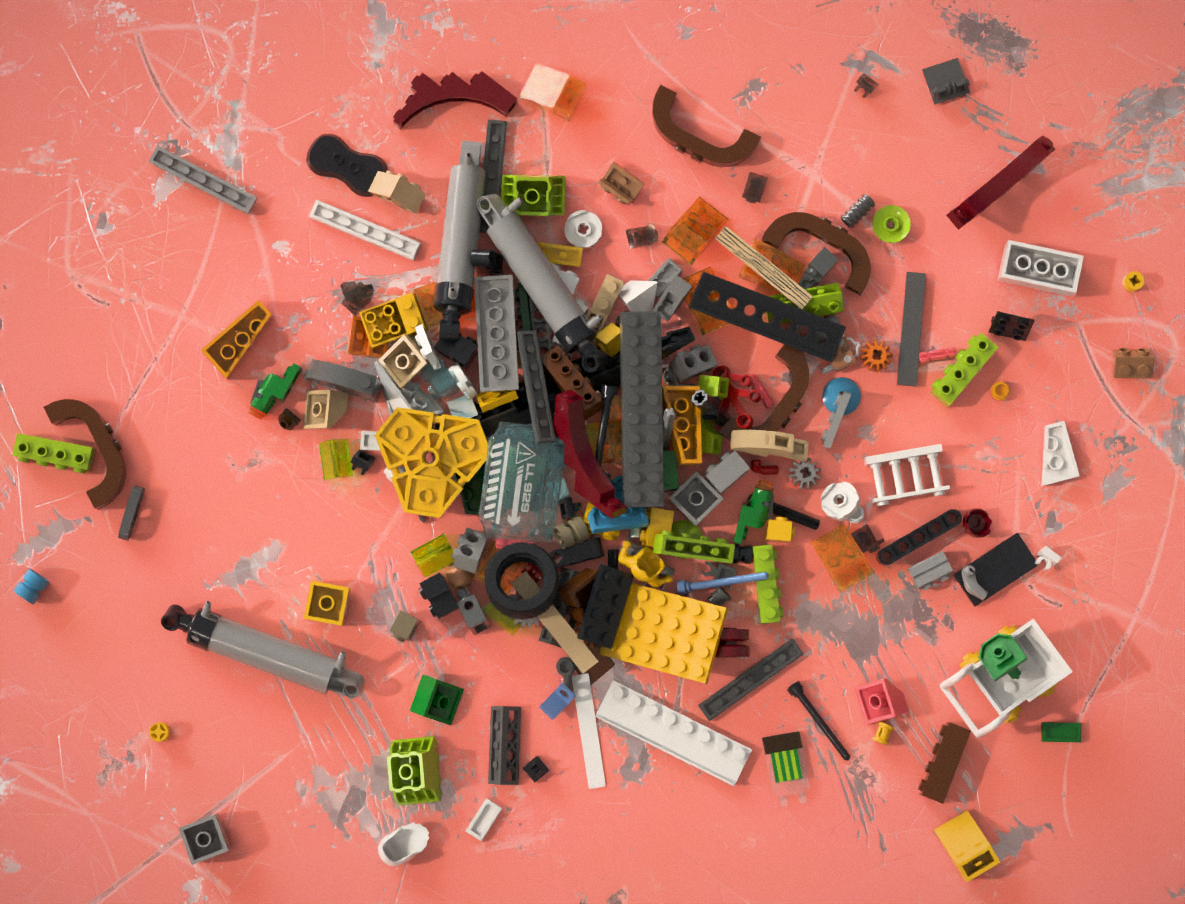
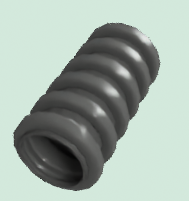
M862 194V198H858V202H854V206H850L849 211L846 210L845 215H841V220L848 227L853 228L854 224H857L858 220H861L862 216H865L866 212L875 206L874 201L867 194Z

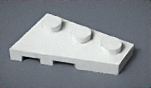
M1065 421L1046 425L1044 427L1041 486L1079 477Z

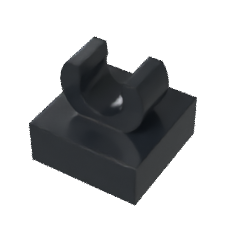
M359 449L350 462L353 464L352 470L354 471L358 466L362 468L361 475H364L374 464L376 458Z
M565 498L559 501L562 520L575 517L574 512L582 510L581 502L573 503L572 498Z
M538 756L523 767V770L534 783L549 771L548 767Z

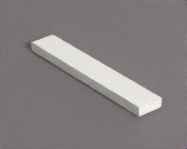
M319 200L315 201L309 218L412 261L415 260L421 243Z

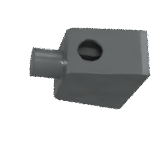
M467 588L458 591L457 595L460 601L457 602V605L473 635L490 628L491 625L474 594L470 595Z

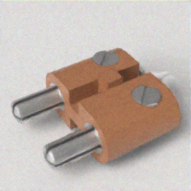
M843 334L831 362L832 364L821 368L822 373L825 374L834 369L837 373L857 364L856 357L859 354V342H855L850 337L846 338L845 334ZM848 340H850L854 345H857L855 348V355L850 347Z

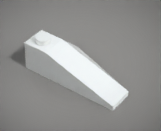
M379 361L374 363L393 411L400 407L432 412L439 416L444 414V410L430 393L428 395L420 389V384L410 381L403 389H400Z

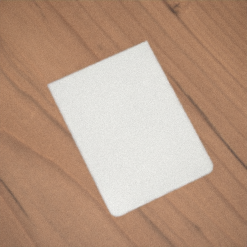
M465 395L447 402L452 416L472 418L478 415L472 398L468 400Z

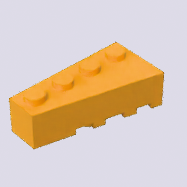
M258 300L204 346L201 351L228 380L273 315Z
M662 386L663 412L666 409L670 410V408H673L674 413H676L671 442L678 466H697L702 464L701 410L692 402V395L697 390H700V386Z

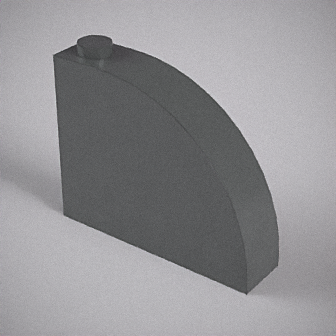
M310 360L304 376V380L376 403L383 386L377 376L320 360Z

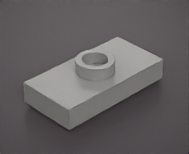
M670 258L648 280L658 282L655 295L657 299L663 294L672 280L683 272V269Z

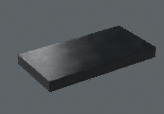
M1017 532L967 565L975 568L977 583L988 592L984 600L966 591L962 578V569L953 574L973 606L976 607L1038 565L1035 564L1036 559Z

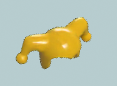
M626 540L623 542L618 561L624 566L631 568V572L636 579L648 582L654 588H659L663 584L673 581L671 575H666L665 578H658V575L666 566L659 554L652 553L653 549L644 547L636 555L632 556L628 555V548L631 547L630 541Z

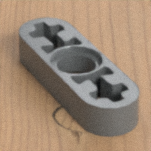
M134 485L131 490L119 529L118 539L129 541L144 496L145 489L143 487Z

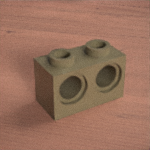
M400 610L390 629V632L394 633L392 637L401 642L405 640L410 641L420 620Z

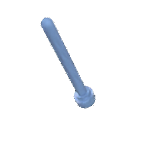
M761 572L693 583L680 580L677 581V591L679 596H684L691 593L692 590L766 580L769 574Z

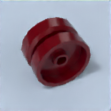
M723 628L715 658L750 657L749 646L737 645V642L749 640V629Z

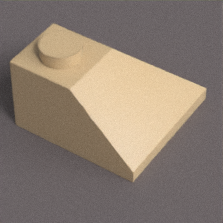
M404 334L378 360L400 389H403L428 364V359L424 360L420 349H423V347H419L415 336Z
M334 390L306 391L303 429L331 428L347 412L348 393Z

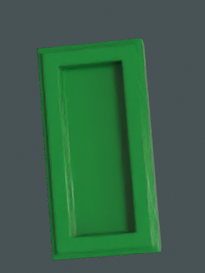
M1041 722V742L1081 743V723Z

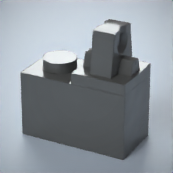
M824 247L809 263L798 285L803 289L812 288L814 285L818 286L836 266L839 259Z

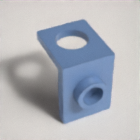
M562 682L539 708L549 718L554 720L576 695ZM562 690L566 691L569 697L565 696Z

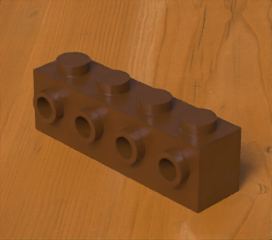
M556 346L541 357L543 369L562 393L567 390H573L584 398L583 412L584 420L586 421L602 410V400L604 398L598 390H593V384L587 376L584 378L581 375L580 367L570 361V355L565 350L562 351L559 346Z
M946 722V725L943 724L939 731L940 741L935 743L932 749V754H934L932 762L928 761L925 768L927 775L925 780L921 779L918 790H920L919 795L944 804L971 730L950 722Z

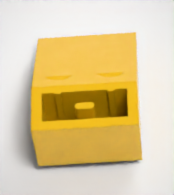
M413 292L359 312L371 348L396 342L404 334L418 335L415 327L421 324L425 331H429L417 296Z
M968 810L934 829L963 881L969 882L1001 863Z

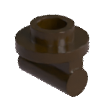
M287 408L278 417L280 426L287 430H292L301 422V419Z

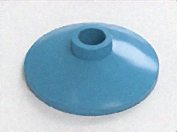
M844 377L835 378L828 382L822 394L825 407L830 412H835L838 406L835 405L837 396L845 390L851 393V397L844 415H848L856 410L860 403L861 394L855 382Z

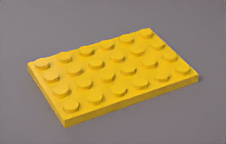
M632 583L612 649L601 646L599 654L708 684L728 608Z

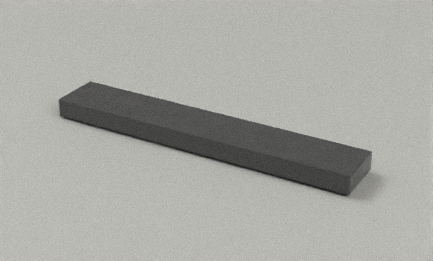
M488 120L483 166V169L486 171L484 196L497 194L500 197L507 121ZM481 215L480 232L487 233L489 225Z
M906 272L897 385L916 387L926 273Z
M536 330L518 331L516 336L535 443H554L556 438Z
M793 638L700 703L698 705L708 721L712 720L802 656L803 652Z

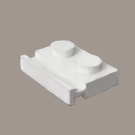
M423 325L415 327L418 334L415 336L419 347H423V349H420L424 360H429L434 371L441 368L432 341L429 339Z

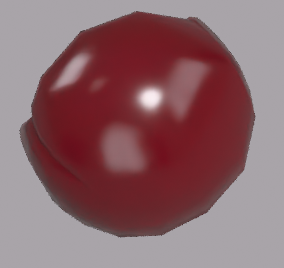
M971 509L964 515L963 527L968 535L982 538L991 533L990 526L992 520L986 511Z

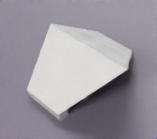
M631 280L622 287L618 296L629 312L652 311L658 282Z

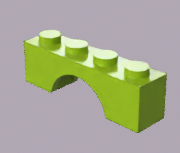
M700 375L697 386H700V390H704L709 396H715L722 400L727 398L729 378ZM701 411L702 453L721 455L723 435L715 430L712 420L702 418Z

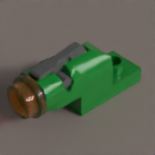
M293 363L292 366L287 367L284 373L285 379L270 373L264 380H258L248 413L262 420L276 403V398L285 402L302 368Z
M758 480V484H755V490L749 501L751 504L742 503L734 535V543L741 544L742 539L746 540L748 528H745V526L761 529L766 520L772 519L774 501L772 482Z

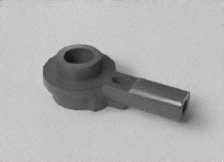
M562 657L558 660L556 669L563 676L564 684L572 691L571 674L574 672L576 665L569 657Z

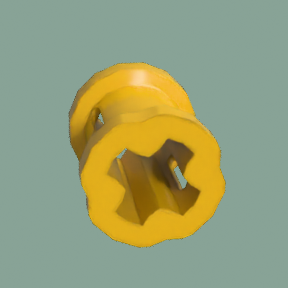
M879 721L876 735L872 737V740L888 746L889 743L887 741L895 728Z

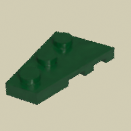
M486 462L470 482L465 483L464 489L460 493L465 514L485 515V497L483 494L486 489ZM455 473L456 478L459 479L461 476Z

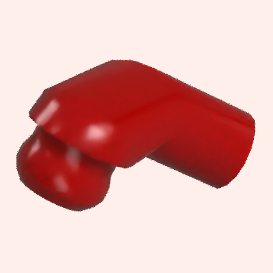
M761 460L751 461L752 467L750 468L755 473L762 475H777L779 473L778 465L761 466Z

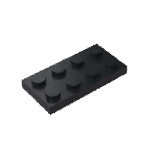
M603 564L599 565L577 639L612 649L634 578L633 574Z

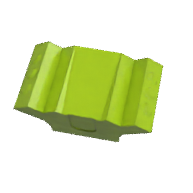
M503 174L501 200L505 206H508L518 198H522L523 203L515 210L518 215H565L566 176Z
M434 736L392 740L390 756H387L390 791H394V799L398 805L440 802L443 794L439 787L441 783L438 764L440 756L436 751L438 742Z

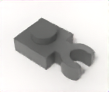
M707 561L705 565L710 567V572L702 571L701 574L706 577L712 575L714 576L713 579L734 577L737 570L720 563L718 568H715L711 562Z

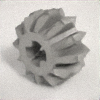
M809 457L806 463L800 461L799 464L797 461H794L793 465L796 468H789L790 472L795 473L789 475V479L796 478L792 484L795 486L799 482V489H802L805 484L807 490H809L810 483L813 486L817 485L814 479H821L820 475L815 474L821 472V468L814 469L818 463L815 461L811 465V458ZM804 469H807V473L810 474V476L803 478V474L800 473V470L803 471Z

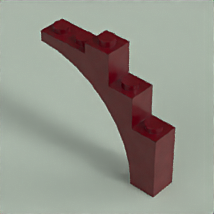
M483 71L479 74L476 73L472 77L470 85L451 72L450 75L446 74L440 82L441 86L422 72L420 76H415L411 82V89L415 94H411L406 99L404 108L402 110L399 109L394 114L393 122L401 130L410 119L422 111L448 102L481 104L507 117L517 105L518 100L517 97Z

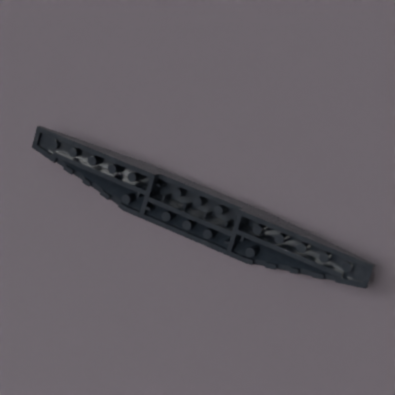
M690 327L666 332V336L661 337L662 360L696 340ZM620 351L613 357L607 355V366L595 372H588L583 368L582 357L571 362L573 364L576 363L580 367L581 375L584 378L586 376L593 384V390H598L601 393L602 384L616 387L621 385ZM544 372L552 415L555 413L556 395L562 393V391L550 376ZM525 381L519 382V390H515L518 399L485 412H482L477 402L474 403L478 415L471 419L480 420L486 437L506 433L532 423ZM436 423L434 430H439L440 423Z

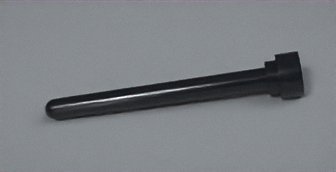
M602 384L601 389L604 401L595 458L600 467L611 401L614 395L617 394L618 388Z
M798 680L787 688L791 696L793 695L799 699L841 757L846 761L849 760L850 754L805 696L802 689L803 685Z

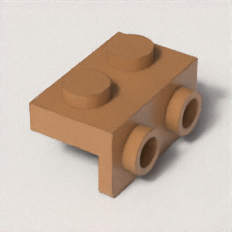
M616 162L611 164L604 177L598 182L605 192L614 194L620 203L628 205L635 200L645 185L644 182Z
M1119 348L1118 350H1113L1114 378H1152L1154 355L1151 350L1147 348H1138V350Z

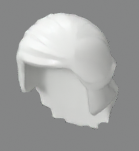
M412 822L398 828L389 835H385L378 846L381 860L388 866L393 867L411 860L427 846V841L429 840L427 828L423 827L420 823L415 824Z

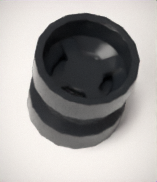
M735 544L733 563L744 562L745 564H751L752 545L740 546Z

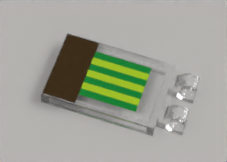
M800 731L761 737L771 794L778 795L780 808L788 807L787 795L797 794L799 804L807 803L805 789H810Z

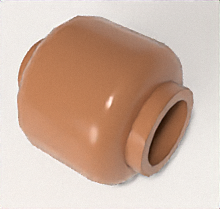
M454 562L448 565L446 576L452 587H459L461 590L471 586L470 582L474 579L473 573L453 567Z

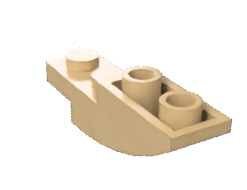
M610 274L606 275L587 314L590 320L597 315L602 316V320L595 326L598 333L603 330L624 285V281Z
M733 430L731 432V450L764 457L771 454L804 462L808 459V441L795 439L794 434L766 430Z

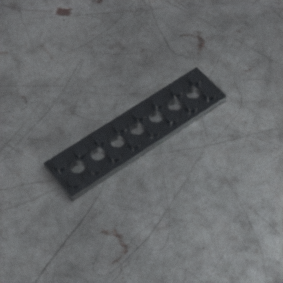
M704 271L689 304L691 309L829 362L833 361L846 329L844 325ZM717 291L719 299L717 301H710L708 298L710 292ZM735 298L737 300L736 307L728 308L726 305L727 300ZM747 305L755 307V312L752 315L745 314L744 309ZM765 312L773 314L770 322L763 321L762 315ZM789 319L791 322L789 328L782 329L780 327L781 320ZM802 325L808 327V333L804 336L798 334V328ZM823 332L826 334V339L824 342L819 343L816 341V335Z

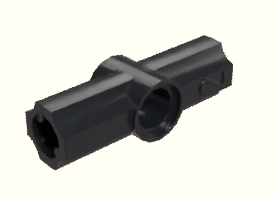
M697 390L692 395V402L702 411L703 419L712 420L718 426H725L730 421V414L720 406V398L709 396L704 390Z

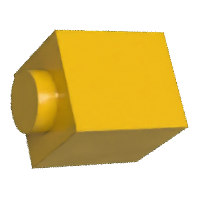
M610 323L598 333L595 339L597 349L613 357L620 351V328Z

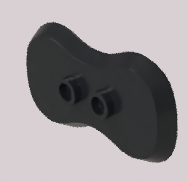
M334 134L318 136L307 152L306 162L313 173L323 177L339 179L352 192L363 197L373 196L368 190L377 172L386 173L388 171L386 163L379 156L357 152Z

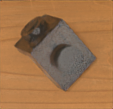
M753 172L749 173L742 195L745 201L754 204L756 202L760 203L768 177Z
M654 223L648 224L645 227L626 230L630 249L648 247L658 241V232L655 229Z
M346 282L340 285L346 302L366 300L368 295L374 292L372 284L357 287L355 282Z
M359 282L341 304L356 316L371 302L374 293L367 285Z
M868 524L851 533L861 553L866 551L873 553L880 549L879 545L885 542L884 538L876 540Z

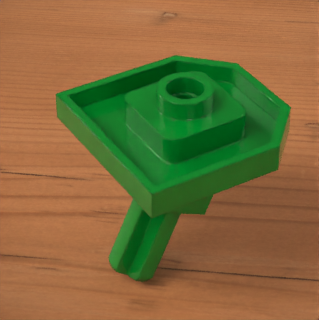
M997 633L981 644L978 657L995 682L1006 674L1011 679H1019L1021 671L1018 666L1028 660L1011 635Z

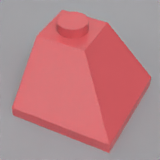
M886 678L855 687L866 725L909 712L904 693Z

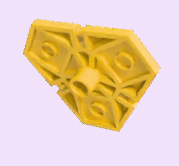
M397 407L375 434L387 469L391 470L393 474L391 479L405 513L441 518L462 492L465 483L470 482L492 454L480 420L445 414L439 416L432 412ZM434 423H440L439 430L433 429ZM428 452H433L436 456L433 463L426 461L425 457ZM404 465L406 472L400 474L398 467ZM455 473L461 476L457 482L452 479Z

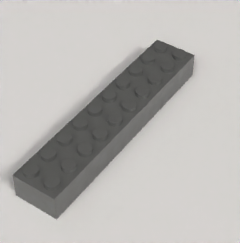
M661 311L621 312L622 503L627 507H664Z

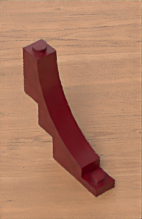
M1044 135L1035 140L997 175L965 199L959 206L951 210L946 215L948 219L959 230L980 216L996 200L1006 194L1015 184L1024 179L1056 150L1052 141Z
M573 390L557 394L553 427L555 436L565 443L563 463L576 471L574 491L611 519L626 513L627 506L614 497L615 487L603 473L590 446L584 422V398Z

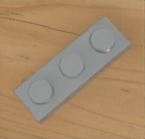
M844 390L843 394H838L835 401V405H838L835 412H831L828 422L831 423L828 430H824L821 440L824 441L823 446L831 448L851 397L850 392Z

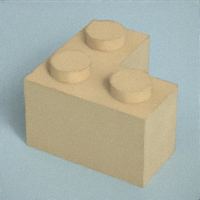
M378 171L368 190L381 200L392 202L403 210L417 214L426 196V193L420 190L421 186L413 182L409 183L407 181L408 178L399 173L396 175L390 171H386V173Z

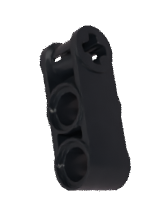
M472 250L471 264L473 267L487 273V275L504 274L502 271L504 257L493 250Z
M600 537L586 540L582 543H575L574 546L565 550L561 548L556 549L549 554L552 559L554 554H557L558 557L562 556L560 563L556 564L557 568L605 556Z

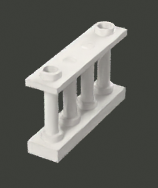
M942 444L865 457V466H870V469H873L878 498L871 500L872 504L877 503V506L888 505V501L931 493H934V496L945 495V491H948L950 486H942L937 461L938 453L943 451ZM927 456V459L930 461L935 488L923 490L918 464L919 457ZM908 459V462L911 464L916 490L904 493L899 467L900 460ZM889 462V465L892 466L896 495L885 496L880 467H882L881 463Z

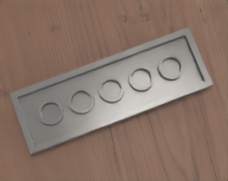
M513 275L474 277L480 392L519 390Z

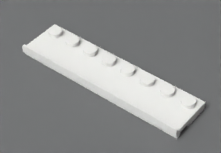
M614 680L595 716L732 786H735L752 749Z

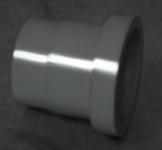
M721 586L715 587L716 590L707 598L711 604L718 606L732 599Z

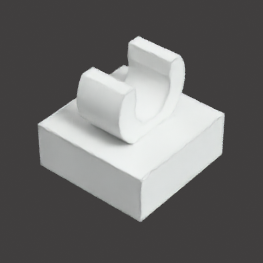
M1045 546L1038 552L1037 556L1039 558L1035 564L1038 565L1042 560L1045 561L1046 567L1043 570L1046 571L1057 564L1061 557Z

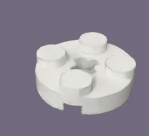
M586 210L572 213L565 223L564 232L566 239L574 247H582L583 249L593 247L598 243L602 235L600 219L596 214ZM580 225L588 226L589 229L586 234L578 232Z
M458 362L448 369L468 400L478 395L474 385Z
M847 482L832 483L825 488L821 495L823 511L828 517L839 521H845L848 517L852 516L861 502L856 489ZM844 497V502L838 505L837 498L841 499Z

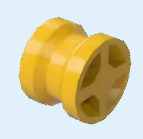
M1129 272L1123 278L1122 285L1126 291L1135 292L1143 286L1144 277L1140 272Z
M163 722L154 723L149 729V736L157 742L166 741L171 734L169 725Z

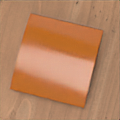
M352 316L346 354L380 359L388 351L389 343L371 348L361 317Z

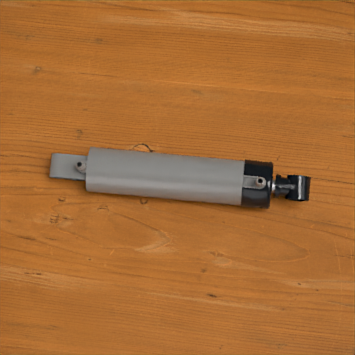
M462 140L459 165H454L450 169L438 277L433 303L434 309L441 312L443 319L440 321L439 339L458 340L460 332V321L458 320L461 318V315L470 313L472 309L475 267L471 264V252L478 249L481 213L477 208V200L484 196L486 171L479 167L481 142Z
M497 194L480 197L477 200V208L489 225L488 235L555 333L564 350L568 354L577 351L582 357L583 368L588 372H595L606 367L608 364L607 354L602 350H598L594 341H592L598 335L595 326L602 320V316L597 315L590 320L587 314L583 312L517 212H515L523 203V199L518 198L510 205L505 206Z
M206 601L203 608H199L195 615L186 614L185 610L179 605H171L161 618V625L166 630L175 631L180 629L187 633L186 642L189 645L216 653L325 695L330 690L349 698H356L365 684V679L361 674L344 668L346 659L344 651L340 652L338 659L329 657L222 617V615L210 611V601Z

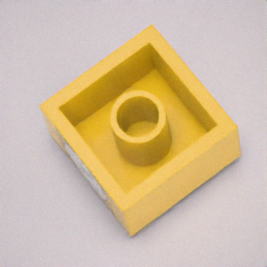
M311 580L303 619L344 626L351 588Z

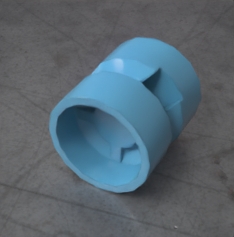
M29 568L24 574V582H19L13 591L29 603L35 604L40 597L39 591L46 589L50 582Z

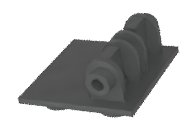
M958 58L922 69L934 105L970 93L968 88L970 85L969 80L965 79Z

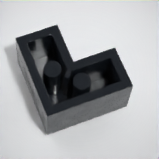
M459 333L458 340L439 339L434 346L437 352L455 363L458 362L466 370H468L478 354L477 341L468 335L465 338L461 333Z
M438 573L419 583L421 588L418 590L424 600L428 599L431 606H429L433 617L437 616L438 619H441L459 609L457 601L443 574Z

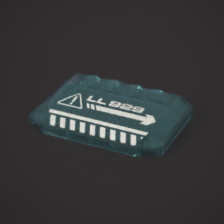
M500 421L498 429L494 435H491L488 441L479 519L483 525L485 537L551 543L554 537L553 527L556 526L565 443L555 436L556 441L554 443L536 444L531 424Z

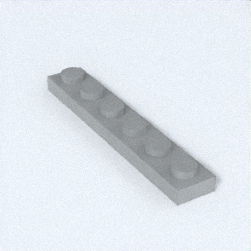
M158 145L148 161L150 164L247 215L250 214L258 200L252 194Z

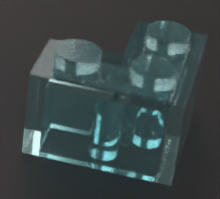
M438 356L441 368L434 371L433 366L428 362L419 375L424 383L428 382L430 384L428 390L434 400L438 398L442 402L459 392L460 389L442 359Z

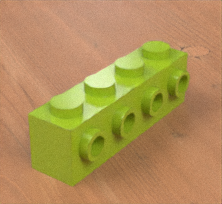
M838 282L804 289L812 295V298L803 310L818 316L844 312L842 291ZM782 293L769 296L798 307ZM765 312L767 322H770L773 314ZM787 318L782 319L780 325L788 323L790 320Z
M982 333L978 336L974 334L967 342L970 346L965 351L961 349L955 357L957 361L954 365L949 364L943 371L944 377L941 380L937 378L930 386L933 388L930 394L947 408L998 349V346Z
M17 433L12 456L17 457L19 462L29 463V460L36 461V465L47 467L48 464H54L56 469L66 470L69 467L74 468L73 472L85 474V471L91 472L96 449Z
M669 531L655 534L652 553L733 564L735 544H728L727 539L716 538L715 542L709 541L710 537L698 536V539H691L692 535L680 533V537L673 536L674 532Z
M772 544L753 546L754 573L767 572L769 574L768 579L755 581L760 624L780 622V618H783V608L778 603V599L781 598V589L776 585V579H779V570L774 566V560H777L776 548L773 549Z

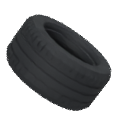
M516 542L515 544L512 543L502 547L492 556L485 572V587L490 602L500 613L518 620L532 619L546 612L553 605L559 590V573L554 559L540 546L533 545V543L529 544L528 542ZM519 562L533 564L538 567L544 577L543 586L539 593L525 600L513 599L506 595L500 585L501 577L505 570L512 564Z

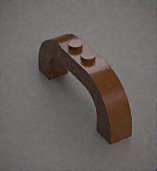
M660 84L653 100V122L659 135L667 143L674 146L677 152L681 154L687 153L696 162L701 163L703 161L716 167L738 165L753 154L761 140V136L745 128L735 144L726 148H719L677 127L670 117V109L677 98V93Z
M805 212L785 214L770 224L761 242L775 250H778L788 234L803 231L846 254L851 262L852 270L844 287L859 296L862 295L870 278V259L864 246L855 237L848 234V230L841 226L837 228L831 225L832 222L827 218H819Z
M784 344L776 354L775 358L786 365L791 372V387L764 423L747 430L777 432L781 426L785 428L791 419L788 416L791 412L796 413L802 405L799 401L805 394L809 384V367L805 356L800 350ZM730 417V421L723 426L719 433L731 442V432L744 429L737 425L733 417Z
M62 399L44 406L43 408L51 424L55 426L69 419H81L88 426L106 462L107 472L104 480L96 487L86 491L94 509L99 510L109 505L120 494L126 480V465L120 452L122 446L118 439L114 440L111 434L114 431L110 423H106L100 413L93 407L78 400Z

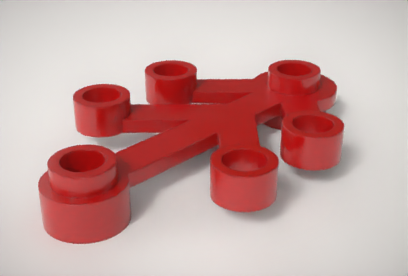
M727 366L716 367L713 371V376L721 377L722 373H725L724 378H729L727 398L723 399V402L720 400V405L728 412L732 402L738 414L737 425L744 430L750 429L754 423L753 417L745 412L738 397L747 398L757 403L761 399V394L756 390L748 391L735 388L730 381L740 382L743 386L750 387L753 384V378L747 374L743 376L733 374ZM749 378V381L745 384V379ZM757 394V397L752 399L753 395ZM749 419L748 424L745 425V421Z

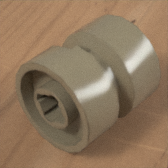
M579 516L569 520L567 524L562 523L553 527L554 537L563 550L574 546L575 542L581 543L589 538L588 529Z

